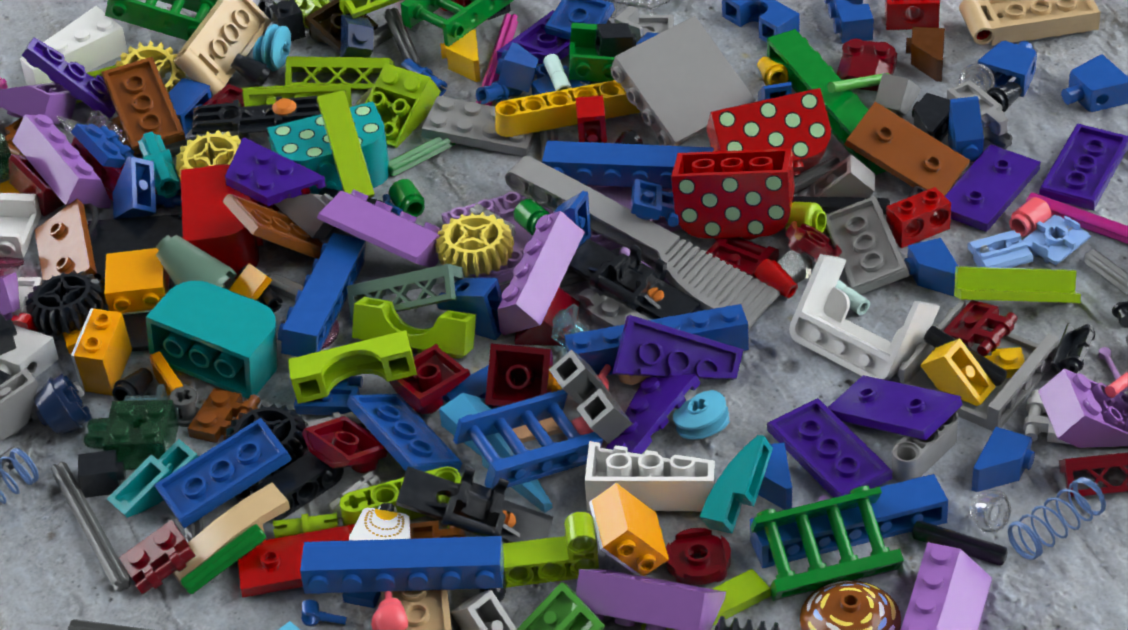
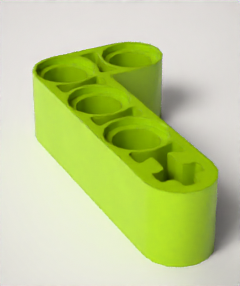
M447 466L426 471V473L458 484L461 480L460 473L453 467ZM404 478L352 491L340 499L343 526L356 524L364 508L378 509L383 503L394 505L397 513L407 514L409 520L426 515L395 505ZM438 495L436 497L439 503L448 504L450 499L446 495Z
M575 512L567 516L564 522L565 536L504 543L503 580L506 582V588L578 579L579 569H599L598 546L593 517L586 512Z

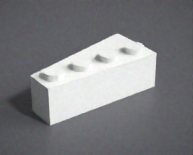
M97 6L43 42L62 53L65 61L68 63L77 62L84 66L85 72L120 57L122 52L128 53L123 27L112 18L105 16V12ZM24 57L20 58L27 85L53 82L39 68L31 66Z
M589 441L585 474L587 511H591L589 505L591 500L617 483L653 511L702 512L706 499L716 483L715 461L674 455L669 459L663 458L656 451L646 450L644 454L628 452L627 447L617 445L614 446L613 450L600 448V443Z

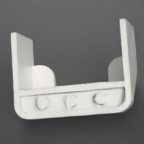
M820 254L790 323L789 331L792 339L860 376L865 375L890 380L898 372L902 362L908 361L914 354L917 345L924 343L925 333L932 326L940 306L934 303L914 301L903 327L897 330L892 342L845 319L850 307L849 297L845 292L836 288V284L847 260Z

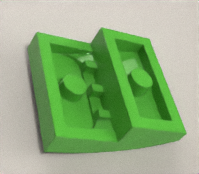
M561 582L517 630H602L605 625L564 582Z

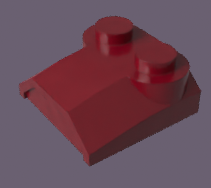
M851 39L842 46V57L837 70V76L841 80L883 73L893 75L898 53L895 52V48L886 42ZM879 85L859 89L878 92Z
M435 344L414 356L417 375L389 381L395 392L416 412L432 414L443 405L442 396L458 386L471 374L469 369H465Z
M346 416L305 428L302 433L310 453L332 468L351 467L358 473H367L374 471L377 468L379 459L386 457L388 453L374 435Z

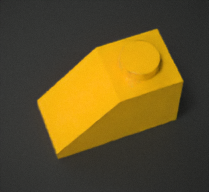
M476 29L471 30L449 47L445 43H440L442 59H447L449 70L474 82H481Z
M960 338L936 347L920 365L938 390L959 395L961 400L975 406L981 405L996 387Z

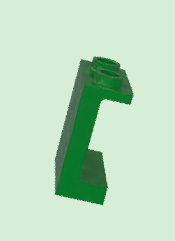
M571 23L569 44L570 80L596 82L614 80L610 69L615 57L598 56L595 49L597 24Z

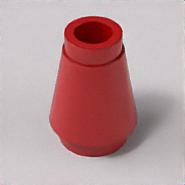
M765 259L755 270V278L778 290L780 295L787 299L796 293L798 284L794 282L776 260Z

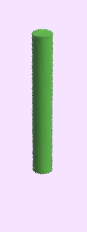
M882 74L829 82L827 89L830 93L877 86L880 84Z

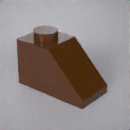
M912 27V38H906V54H911V65L935 81L942 82L945 28Z

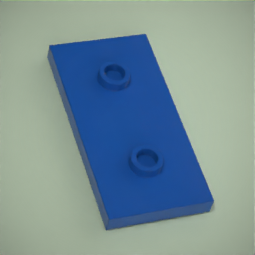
M399 394L352 395L348 397L346 403L348 408L405 471L408 466L423 472L447 466L457 469L458 472L460 471L463 464L460 459Z
M259 418L154 484V486L182 527L186 528L292 459L262 418Z

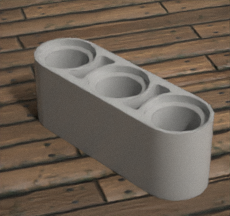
M957 412L943 423L927 440L904 436L893 447L892 477L894 480L903 482L921 477L955 445L958 430Z

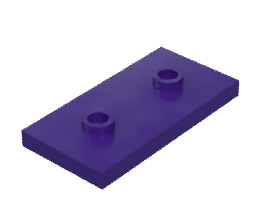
M1077 124L1039 188V195L1094 211L1128 149V136Z
M990 144L945 195L951 202V219L987 232L1038 173L1041 162Z
M863 375L828 408L844 422L927 440L963 403L959 395Z
M818 398L767 423V431L779 443H785L786 451L833 498L851 494V490L861 486H869L872 489L892 479L893 471Z

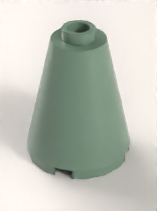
M167 235L156 246L159 250L156 256L175 285L187 281H204L221 288H226L227 286L224 283L229 278L233 281L237 275L231 267L178 235L172 238Z

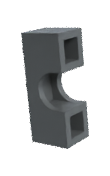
M572 349L549 369L561 388L579 405L576 409L588 426L608 444L632 424L591 366Z

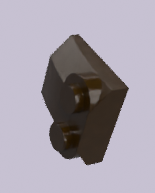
M333 0L305 17L304 24L309 28V35L313 40L320 43L326 42L340 52L341 16L343 12L339 7L340 0ZM367 14L359 16L368 18L372 26L374 27V30L378 28V24L375 23Z

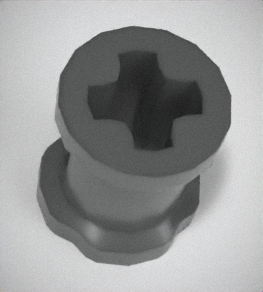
M179 387L170 394V403L175 407L174 419L176 424L181 427H188L199 411L195 403L197 393L191 387Z

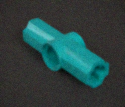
M153 132L145 133L141 140L138 141L142 159L154 162L156 192L165 198L173 197L181 187L170 150H166L161 135H156Z

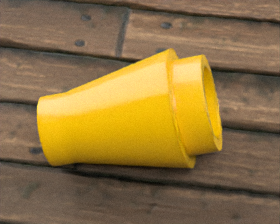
M767 56L759 59L757 67L766 86L788 82V70L784 65L771 60Z

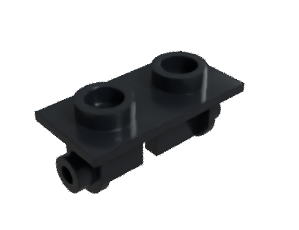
M1070 323L1066 325L1051 362L1058 373L1064 368L1076 374L1083 369V361L1088 351L1087 347L1096 335L1091 325L1085 324L1077 329H1074Z

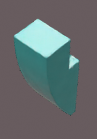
M757 435L743 447L717 479L700 514L701 520L709 529L733 534L742 504L754 507L773 450L765 436Z
M178 439L158 460L151 454L107 500L127 518L141 513L164 501L154 484L199 456Z

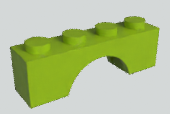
M363 297L354 303L352 338L364 341L407 330L411 348L418 349L419 353L437 344L451 358L459 359L474 349L476 314L447 310L438 317L433 327L421 329L405 323L395 311L392 301Z
M407 330L288 359L290 378L298 404L328 397L335 385L355 375L374 374L382 377L387 382L417 375Z

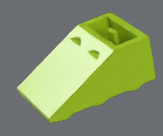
M385 63L365 103L374 102L384 123L387 145L397 148L426 119L441 91L431 77Z

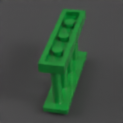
M108 0L105 16L188 41L218 0H146L145 3L137 0ZM157 1L171 4L172 7L170 10H166L155 5ZM182 8L197 12L195 18L180 14Z
M405 0L400 5L403 25L412 28L420 21L425 20L443 29L444 43L449 47L514 0H470L472 3L466 7L451 0ZM443 8L455 15L447 20L433 12Z
M861 486L851 490V494L778 512L772 508L757 513V517H754L750 526L751 531L754 533L765 530L778 572L776 579L773 580L770 586L773 601L815 591L829 583L844 580L855 581L900 568L904 562L901 550L899 548L890 551L889 547H885L871 505L876 503L882 494L880 487L870 489L869 486ZM859 507L872 548L871 556L858 558V555H854L840 511ZM828 515L841 556L839 564L827 566L826 563L822 562L809 521L811 518ZM796 522L810 565L807 568V572L795 574V571L790 569L778 526Z

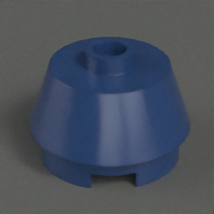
M63 374L56 378L50 377L34 397L38 408L36 411L38 418L45 427L49 425L56 434L83 429V424L92 419L88 406L84 407L78 395V389Z

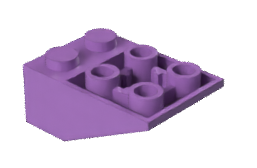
M56 83L0 89V108L6 109L7 114L18 118L24 117L25 114H43L51 118L54 125L71 121L77 101L67 89Z
M1065 368L1038 391L1057 438L1078 448L1128 446V396L1120 392L1115 397L1110 398L1105 393V388L1107 387L1105 384L1096 383L1087 379L1081 373L1076 374Z

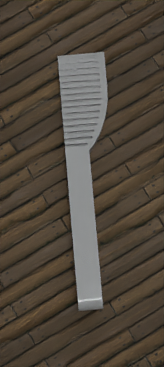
M524 156L505 174V181L512 190L529 199H533L538 204L552 211H555L559 205L580 192H588L591 230L629 249L635 244L641 248V254L654 261L661 259L667 262L665 277L667 281L676 289L699 301L700 306L698 308L702 310L741 304L748 321L749 330L780 295L778 290L768 286L766 283L753 278L751 275H747L744 271L741 272L738 268H733L731 264L727 265L724 260L720 261L718 257L714 258L711 253L706 254V251L703 249L700 251V247H693L691 242L687 244L685 239L680 240V236L650 220L637 217L631 213L630 209L532 157Z

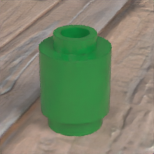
M401 179L390 187L388 194L396 207L415 217L423 213L425 208L424 198L412 181Z
M525 199L516 206L513 216L514 220L531 235H534L537 221L543 215H549L550 213L533 199Z

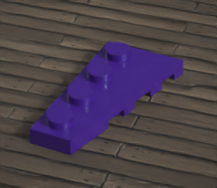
M35 37L29 42L21 56L31 66L39 68L48 75L51 81L60 84L75 99L81 100L91 107L96 115L103 116L108 121L111 119L116 110L100 75H97L95 78L85 72L84 66L77 62L68 63L65 61L62 53Z
M629 315L626 317L612 375L665 377L696 374L698 379L734 380L737 379L744 349Z
M697 375L648 377L643 380L625 412L632 424L609 443L605 449L613 450L614 446L617 445L627 447L630 453L642 454L652 443L650 436L660 429L662 430L669 422L667 418L669 413L674 408L680 409L686 402L684 395L688 390H696L700 385Z

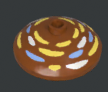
M844 580L826 584L808 596L801 608L800 628L801 630H900L901 614L894 599L881 588L866 582Z

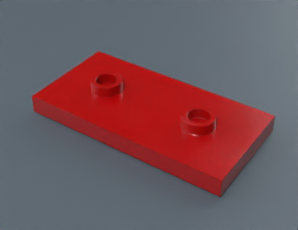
M355 524L263 541L238 560L242 597L303 587L300 568L304 542L349 541V536Z

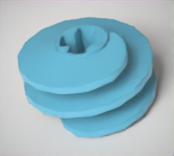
M277 24L270 25L264 36H260L255 42L253 59L267 64L266 67L271 69V71L281 68L285 64L286 56L290 52L291 33L289 28L286 26L280 27Z
M709 390L699 393L686 401L680 409H676L673 413V421L676 425L677 433L683 438L695 440L712 436L725 429L730 423L725 397L720 392Z

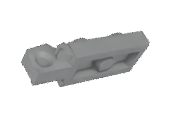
M971 80L947 90V99L949 100L978 96L982 127L989 126L990 131L997 136L1008 132V118L1005 117V113L1002 111V105Z
M587 288L579 294L580 308L585 310L586 314L590 316L591 322L602 328L625 325L626 317L629 315L645 320H653L606 295L600 297L597 292Z

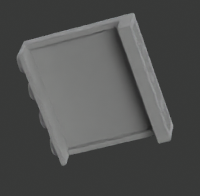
M696 16L615 56L610 69L614 80L625 89L628 100L633 105L635 104L641 112L644 123L647 126H651L660 145L677 146L705 131L711 111L756 101Z
M961 299L954 308H950L946 313L945 319L935 326L944 331L964 309L966 300ZM988 328L987 331L992 332L993 329ZM1012 333L1006 337L1003 336L1001 344L997 349L1021 347L1025 362L1012 378H1006L1000 386H996L981 405L975 406L962 400L963 405L956 411L958 416L991 431L995 427L1002 428L1053 366L1051 362L1059 345V338L1048 334L1040 344H1037ZM925 341L917 345L914 354L908 361H903L899 367L898 377L900 378V383L940 391L920 366L935 347ZM975 343L971 349L977 352V347L980 344Z

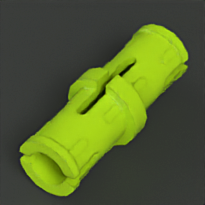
M337 512L317 516H309L307 513L301 514L300 518L273 520V527H275L273 529L274 537L279 538L339 527Z

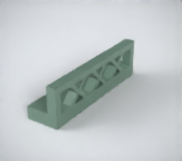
M444 264L348 285L350 320L353 321L354 303L363 297L382 299L383 296L396 294L397 296L393 301L396 312L456 300L454 281L464 279L463 267ZM445 283L446 294L437 296L431 291L434 285ZM421 288L422 292L415 301H411L406 296L409 290Z

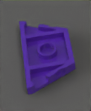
M554 10L497 51V60L499 61V58L502 57L503 50H509L512 42L519 44L538 58V64H544V58L549 54H556L560 60L569 54L570 40L545 33L544 27L554 13Z
M245 137L241 140L225 175L227 186L267 206L279 203L287 198L302 195L301 189L316 185L317 189L326 186L324 176Z

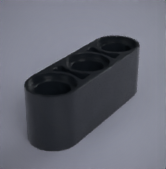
M308 452L259 484L254 493L273 483L286 497L290 506L288 511L273 518L274 520H282L335 486L341 480L344 468H332Z

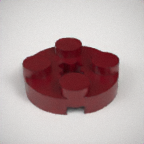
M793 221L786 231V236L790 239L788 243L789 248L799 254H803V252L814 257L813 261L815 263L820 254L839 257L842 253L838 245L833 249L828 244L831 240L828 236L807 224L802 223L799 228L797 227V221Z
M690 528L676 534V540L671 544H667L666 551L669 560L666 561V567L669 573L675 577L677 583L705 585L712 582H721L727 577V570L731 564V549L728 541L722 535L720 539L712 535V530ZM700 553V556L704 558L694 559V554Z

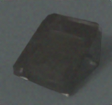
M790 249L778 261L795 283L809 278L812 274V259L805 252L799 254Z

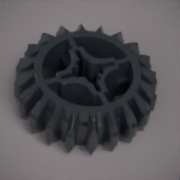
M73 270L69 274L62 272L58 276L52 275V278L49 280H42L41 285L34 286L33 292L27 294L28 300L25 302L27 314L32 315L33 324L38 332H45L46 335L55 333L56 336H59L63 332L69 335L73 330L77 329L80 331L91 308L104 310L103 306L106 304V298L102 284L99 283L98 279H95L93 274H86L85 271L77 274Z
M274 403L270 407H264L261 404V407L255 410L249 407L247 414L239 413L238 419L231 420V426L226 429L225 439L262 418L292 459L276 471L287 467L301 458L304 452L308 451V446L302 435L303 430L306 428L305 421L302 416L296 413L295 409L288 410L286 405L277 408Z

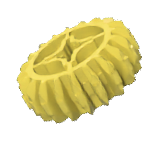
M151 40L148 46L145 47L141 42L138 44V49L130 46L128 48L129 54L122 52L120 55L121 61H117L115 64L116 67L153 57L162 79L166 73L171 72L169 81L164 85L167 93L182 78H186V74L173 61L177 54H173V49L169 47L164 50L162 43L154 47Z
M217 130L215 134H210L207 131L205 136L196 135L194 141L187 140V146L180 147V153L176 155L175 168L180 182V170L223 164L230 165L241 142L238 135L232 136L229 131L222 135Z
M472 212L469 216L461 214L459 219L450 218V224H443L442 230L438 231L440 237L436 239L437 243L435 246L440 264H452L463 267L465 277L474 274L478 278L479 274L485 273L489 275L491 270L499 271L500 266L507 265L508 259L512 258L514 240L509 225L504 224L503 219H496L494 214L490 216H485L484 212L480 215H474Z

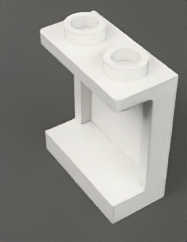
M0 193V258H24L34 235V230L37 228L42 216L36 194Z

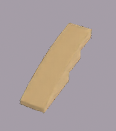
M273 483L243 499L188 542L189 547L196 556L186 563V568L180 572L176 570L172 574L181 584V578L252 525L257 524L264 532V523L290 509L288 500Z

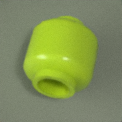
M793 202L790 218L785 229L787 231L791 223L797 221V227L799 228L804 223L823 232L827 224L826 213L817 203Z

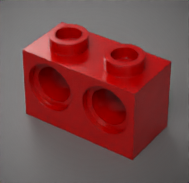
M936 187L887 206L886 220L899 247L902 249L950 229L951 202Z

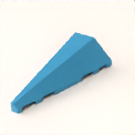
M461 393L439 408L441 426L455 435L459 418L494 408L492 405L485 404V398ZM500 433L485 436L500 458L515 455ZM472 440L464 442V444L482 457V465L488 469L489 463ZM538 479L511 487L542 512L546 513L553 508L552 502Z

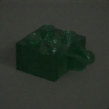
M173 400L112 401L108 418H92V420H89L87 424L88 434L86 433L84 437L85 446L90 449H103L104 451L116 449L118 461H124L126 470H136L151 454L158 460L176 441L179 425Z

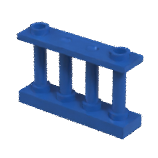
M563 389L459 418L453 439L456 445L471 440L474 442L489 463L484 485L491 489L498 483L499 478L508 480L507 488L585 465L587 464L589 441L600 443V448L603 443V439L595 432L580 435L564 414L563 409L568 393ZM552 417L568 440L558 443L553 442L539 421ZM526 425L541 445V448L527 450L512 429ZM500 433L515 455L500 458L485 436Z

